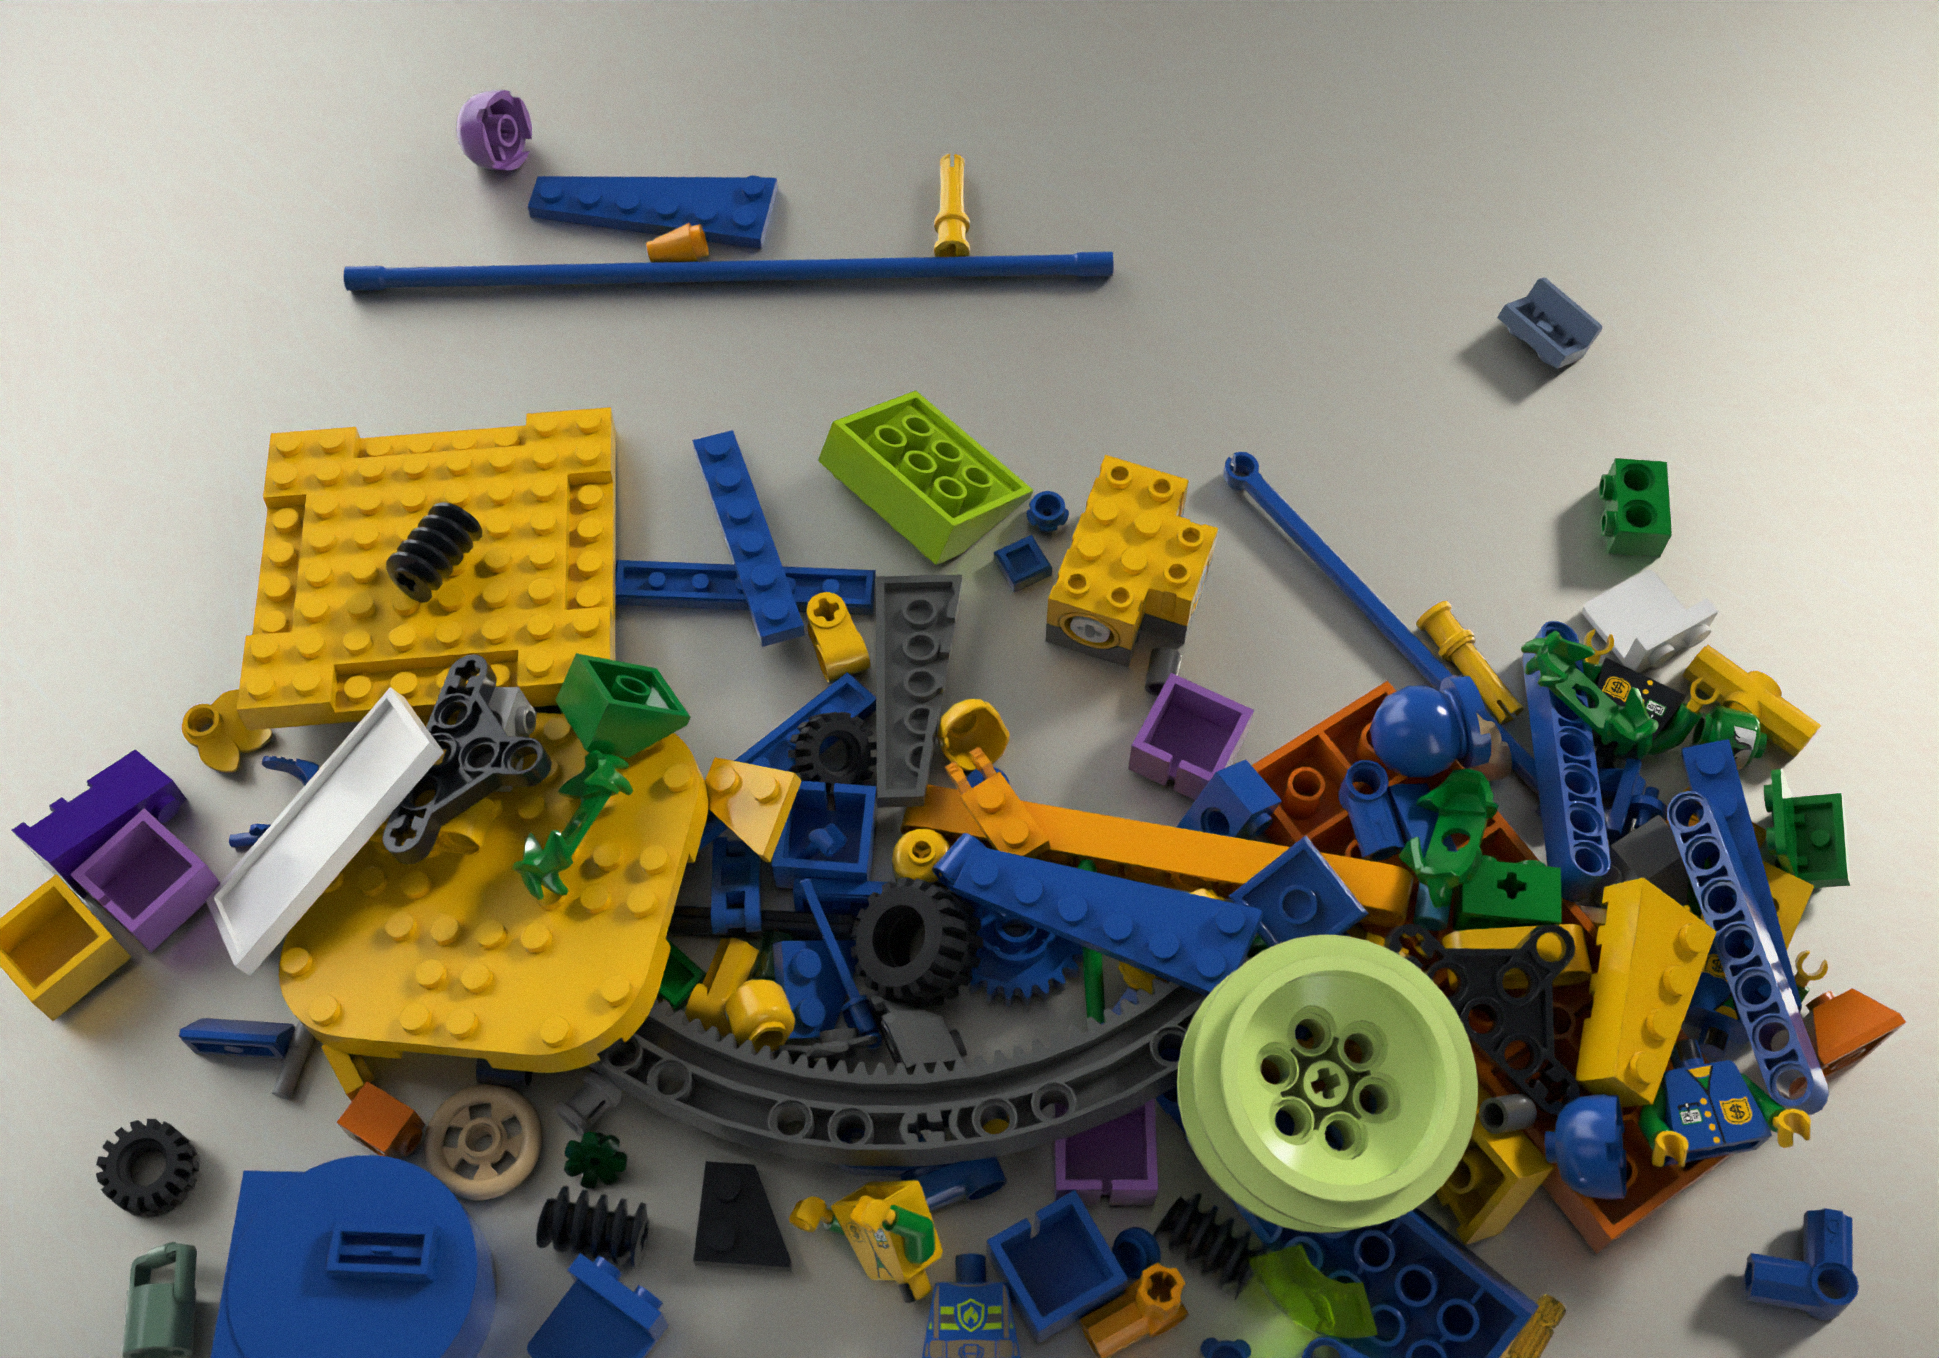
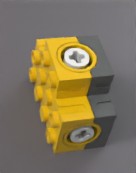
M1104 456L1100 466V475L1094 481L1086 501V510L1081 514L1073 534L1071 548L1067 549L1058 572L1057 583L1055 586L1053 585L1048 597L1046 642L1128 668L1134 655L1135 643L1138 644L1142 632L1155 636L1157 634L1170 638L1169 640L1181 644L1185 643L1210 574L1218 528L1196 524L1190 522V519L1183 518L1189 483L1188 479L1112 456Z

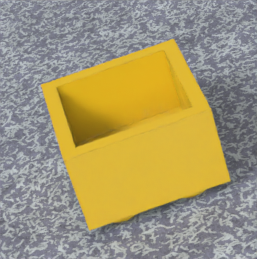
M57 874L0 918V967L31 1003L52 1021L56 1020L132 957Z

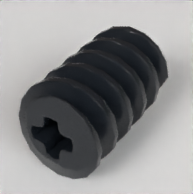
M444 502L434 504L429 510L428 515L424 516L418 523V528H414L410 532L407 540L403 541L397 548V552L392 553L386 561V570L389 577L411 599L420 603L428 602L432 598L431 590H438L442 586V578H448L453 572L452 565H459L463 560V553H469L474 547L473 541L480 540L482 528L479 522L461 507Z
M562 1186L557 1197L547 1199L543 1206L537 1224L536 1244L538 1248H546L552 1242L553 1248L556 1252L560 1253L566 1252L572 1245L573 1253L576 1256L580 1253L586 1256L592 1250L594 1259L598 1255L606 1259L611 1253L613 1263L618 1266L624 1265L631 1256L632 1266L634 1269H638L644 1256L649 1233L646 1203L641 1202L632 1216L628 1215L627 1199H620L615 1210L609 1211L608 1195L602 1194L596 1205L591 1207L589 1206V1193L587 1190H582L576 1202L573 1203L570 1202L569 1186Z
M1197 1192L1187 1200L1182 1198L1181 1195L1153 1233L1154 1238L1160 1240L1171 1233L1168 1250L1171 1253H1176L1187 1246L1185 1264L1192 1266L1201 1259H1204L1201 1276L1208 1279L1220 1271L1221 1276L1218 1289L1224 1292L1233 1285H1238L1235 1295L1236 1300L1265 1260L1268 1245L1264 1242L1250 1250L1248 1245L1252 1232L1246 1230L1234 1238L1231 1234L1235 1219L1230 1217L1217 1225L1215 1220L1218 1206L1214 1204L1204 1212H1200L1198 1209L1202 1198L1201 1193Z

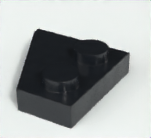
M705 1162L693 1258L695 1266L792 1272L790 1256L755 1164Z

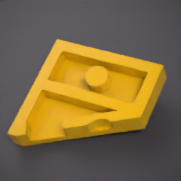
M714 757L705 779L709 800L708 809L763 861L771 862L802 780L793 772Z

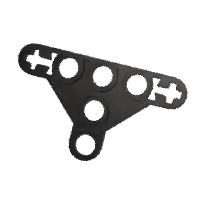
M466 655L458 659L451 666L426 726L442 750H452L451 755L445 762L433 765L391 813L383 835L384 846L401 864H416L426 858L435 844L441 826L500 787H531L541 783L551 770L552 762L550 756L541 743L529 737L508 736L488 706L497 678L488 662L480 655ZM463 709L467 710L463 720L454 725H447V720L454 712ZM485 752H494V757L487 765L480 768L473 767L478 756ZM529 754L537 755L536 762L530 768L521 771L516 770L518 762L523 757ZM432 789L436 790L435 796L428 804L415 806V801L422 792Z
M1415 924L1396 926L1389 931L1384 942L1385 948L1399 954L1403 947L1398 940L1400 936L1404 938L1416 936L1419 941L1416 943L1415 949L1424 959L1431 958L1433 953L1438 956V960L1433 961L1423 970L1431 980L1435 972L1441 968H1447L1454 972L1458 981L1457 989L1447 999L1458 1014L1470 1043L1520 1093L1529 1096L1537 1109L1545 1113L1558 1115L1566 1104L1579 1098L1580 1089L1578 1082L1555 1058L1552 981L1570 963L1575 952L1573 937L1566 929L1557 925L1536 927L1513 949L1444 948L1426 929ZM1545 933L1555 935L1561 942V954L1553 962L1543 960L1537 952V941ZM1412 955L1404 957L1418 968L1424 966ZM1513 968L1522 971L1528 981L1527 990L1522 996L1517 998L1508 995L1502 984L1506 972ZM1477 1004L1486 1005L1493 1013V1025L1486 1033H1477L1469 1025V1012ZM1515 1040L1525 1043L1530 1052L1529 1062L1525 1067L1518 1070L1511 1068L1505 1060V1049L1509 1043ZM1544 1062L1546 1064V1067L1538 1071L1542 1063ZM1538 1071L1549 1082L1557 1083L1561 1081L1563 1085L1560 1087L1559 1092L1564 1098L1561 1102L1555 1100L1546 1102L1544 1098L1549 1092L1548 1089L1537 1079H1531L1529 1084L1525 1082V1079Z

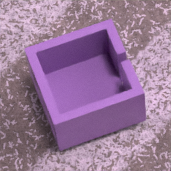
M1170 673L1131 745L1128 769L1163 786L1166 785L1169 779L1175 781L1174 791L1196 800L1217 771L1233 765L1249 733L1254 710Z
M145 808L70 874L92 899L118 921L150 953L206 903L205 900L220 884V881L209 867Z
M1155 1098L1124 1116L1069 1138L1053 1142L1054 1201L1076 1190L1084 1205H1099L1101 1195H1109V1205L1155 1204L1158 1193ZM1054 1103L1053 1119L1063 1116L1068 1111L1067 1108L1062 1104Z

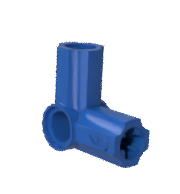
M1827 1208L1807 1210L1803 1216V1262L1751 1253L1747 1258L1744 1272L1743 1292L1746 1294V1300L1804 1310L1811 1317L1819 1320H1832L1838 1317L1854 1300L1859 1289L1857 1277L1853 1272L1852 1217L1846 1216L1843 1211ZM1818 1282H1825L1835 1289L1838 1299H1832L1824 1295L1818 1287Z

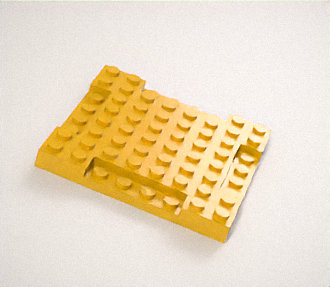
M611 407L526 414V425L459 431L360 438L357 427L271 433L263 492L267 516L252 635H246L237 701V712L247 731L358 722L367 715L390 687L405 697L418 717L431 716L451 666L458 659L472 654L480 655L488 662L497 678L495 687H519L532 707L558 705L555 701L576 653L615 660L616 429ZM441 502L451 503L470 513L479 522L482 528V537L479 541H473L474 547L469 553H463V560L459 565H452L453 572L448 578H442V586L438 590H431L432 598L428 602L420 603L405 595L394 584L386 570V561L392 553L397 552L399 545L407 540L410 532L414 528H418V523L424 516L428 515L429 510L434 504Z

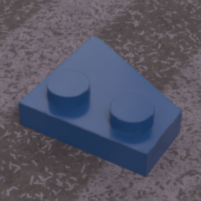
M824 940L780 941L774 943L775 983L783 988L795 1017L794 1030L787 1040L820 1039L821 1031L834 1030L847 994ZM836 940L853 978L855 966L859 961L852 958L851 947L856 945V940Z

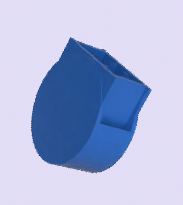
M359 1155L325 1162L305 1172L243 1170L210 1358H477L489 1334L497 1301V1276L489 1244L471 1215L439 1179L419 1166L401 1159L377 1155ZM333 1221L438 1225L441 1228L440 1240H437L436 1244L438 1255L437 1261H434L433 1270L435 1271L434 1282L328 1278L324 1274ZM343 1236L342 1244L423 1247L424 1239ZM339 1257V1263L420 1266L421 1260Z

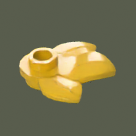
M239 689L222 693L211 705L198 704L193 706L186 712L183 718V736L192 746L198 747L201 761L209 768L218 772H236L240 764V753H250L259 750L273 737L271 729L246 730L237 712ZM213 724L208 730L200 732L204 725Z

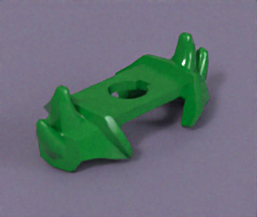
M1557 631L1548 634L1545 638L1530 640L1521 647V652L1536 654L1526 664L1525 674L1531 675L1540 671L1541 676L1537 682L1540 687H1548L1602 737L1601 742L1607 745L1612 741L1618 742L1613 751L1615 756L1625 755L1634 745L1637 747V757L1639 759H1643L1649 753L1652 746V734L1656 732L1659 724L1656 720L1650 718L1647 713L1640 691L1632 687L1628 693L1625 706H1619L1577 669L1575 661L1593 656L1595 651L1592 647L1568 641L1562 638ZM1572 687L1576 690L1587 692L1593 698L1595 708H1588L1581 704L1577 699L1576 691Z
M593 750L586 755L585 768L582 772L569 779L558 789V794L581 800L580 806L563 832L551 830L544 850L532 833L526 837L523 861L515 862L512 870L521 874L526 888L536 899L541 900L544 897L541 884L553 893L562 896L567 895L569 892L568 888L559 878L558 872L572 865L571 856L609 797L618 794L619 791L626 795L632 794L633 788L629 781L615 770L627 769L629 767L628 763L622 758L612 754H602L597 750Z
M1453 770L1439 787L1417 800V806L1439 813L1426 856L1423 858L1419 837L1410 839L1398 856L1415 872L1419 881L1427 886L1430 899L1435 908H1446L1449 906L1453 887L1458 886L1460 883H1471L1483 861L1480 848L1488 818L1491 819L1496 814L1499 805L1493 802L1494 794L1488 780L1482 772L1476 770ZM1454 833H1462L1470 837L1469 843L1464 847L1458 848L1457 852L1448 851V848L1442 843L1447 836Z

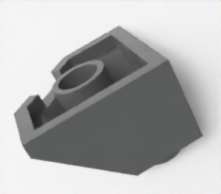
M1660 815L1652 818L1609 847L1610 869L1590 893L1603 909H1607L1608 905L1602 903L1605 886L1644 877L1680 905L1689 906V899L1687 898L1689 876L1671 827Z
M880 994L869 997L872 1015L895 1067L898 1063H903L908 1075L914 1073L917 1062H923L927 1072L933 1073L937 1060H942L947 1070L953 1071L956 1058L967 1056L965 1045L958 1030L953 1029L949 1031L942 1016Z

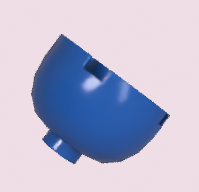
M1596 1094L1579 1097L1566 1104L1558 1114L1555 1131L1545 1132L1547 1162L1557 1163L1561 1179L1572 1190L1587 1197L1624 1199V1196H1626L1627 1162L1626 1150H1623L1622 1133L1625 1132L1619 1095Z

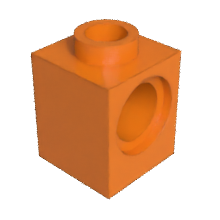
M368 1081L336 1122L350 1138L377 1155L401 1159L402 1156L406 1157L416 1149L423 1135L422 1129L425 1126V1123L415 1110Z

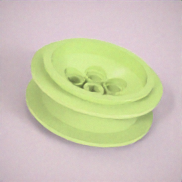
M1312 935L1295 938L1272 946L1245 962L1210 992L1194 1014L1185 1034L1178 1063L1177 1091L1182 1123L1188 1140L1208 1175L1233 1201L1250 1213L1278 1226L1301 1232L1335 1233L1358 1229L1389 1221L1415 1209L1429 1199L1455 1170L1470 1140L1476 1117L1478 1081L1471 1044L1458 1014L1445 994L1424 972L1401 955L1375 943L1349 936ZM1296 1025L1306 1026L1311 1031L1314 1038L1311 1049L1302 1047L1295 1037ZM1346 1039L1353 1040L1361 1048L1362 1059L1359 1064L1352 1062L1346 1056L1344 1051ZM1263 1060H1269L1278 1067L1280 1080L1277 1085L1266 1082L1262 1077L1260 1066ZM1323 1080L1327 1086V1091L1315 1094L1311 1083ZM1362 1089L1370 1091L1375 1096L1377 1109L1374 1114L1366 1112L1361 1107L1359 1094ZM1278 1110L1286 1111L1293 1118L1295 1127L1291 1136L1284 1135L1276 1127L1275 1116ZM1329 1124L1336 1126L1343 1135V1145L1340 1151L1332 1149L1325 1140V1130Z

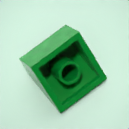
M577 653L555 700L566 717L567 722L581 741L583 748L589 753L597 750L602 754L629 758L687 726L691 718L657 668Z

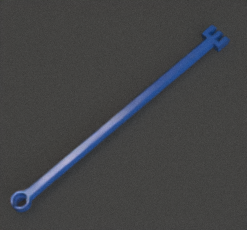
M1236 452L1233 454V458L1228 457L1223 473L1225 482L1235 490H1245L1436 690L1440 691L1442 680L1454 675L1265 481L1258 472L1259 464L1253 455L1247 452ZM1233 471H1234L1235 473H1237V472L1243 473V474H1245L1246 476H1245V477L1237 476V475L1233 474ZM1486 709L1477 712L1483 720L1496 724L1501 733V741L1507 742L1512 757V770L1539 797L1534 758ZM1539 805L1535 813L1542 819Z

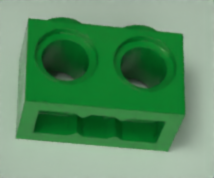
M1615 458L1608 474H1603L1599 483L1600 500H1605L1606 510L1602 514L1600 529L1601 535L1607 537L1608 554L1660 557L1672 536L1667 462Z

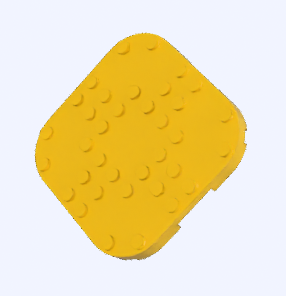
M459 713L452 714L447 720V725H454ZM537 713L536 727L533 733L529 735V738L536 739L541 743L550 756L552 765L548 776L541 783L531 787H513L511 792H493L487 796L496 804L497 810L482 848L477 854L431 850L429 855L416 864L405 865L399 863L384 844L368 840L287 934L279 961V983L287 1006L317 1040L332 1049L349 1054L401 1059L403 1051L486 1059L492 1068L542 1073L574 1070L600 1060L597 1055L599 1052L608 1048L620 1038L626 1042L634 1035L649 1015L655 1003L671 949L666 935L687 862L695 863L706 824L709 804L708 791L701 771L686 743L678 735L672 733L629 758L620 757L628 763L629 767L627 769L615 770L629 781L633 788L632 794L626 795L619 791L618 794L609 797L571 856L572 865L558 872L559 878L568 888L569 892L567 895L562 896L553 893L541 884L544 897L538 900L526 888L521 874L512 870L513 865L517 861H523L524 843L530 833L535 836L544 850L551 830L563 832L580 806L581 800L558 794V789L569 779L582 772L585 768V756L589 752L583 748L581 741L567 722L564 714ZM419 716L423 724L427 726L430 716ZM446 749L443 750L444 753L433 765L442 763ZM529 754L525 756L521 770L530 768L536 762L537 755Z

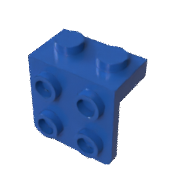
M580 1253L567 1269L575 1281L529 1341L527 1345L528 1354L532 1358H646L669 1326L663 1314L659 1311L663 1303L640 1285L633 1292L618 1280L623 1275L622 1272L603 1257L598 1255L595 1261L592 1262Z

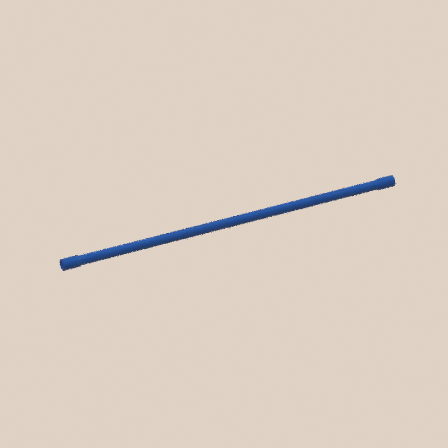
M1077 252L1067 255L393 268L383 266H345L344 285L347 291H368L418 287L1075 275L1078 277L1113 276L1114 262L1113 252Z

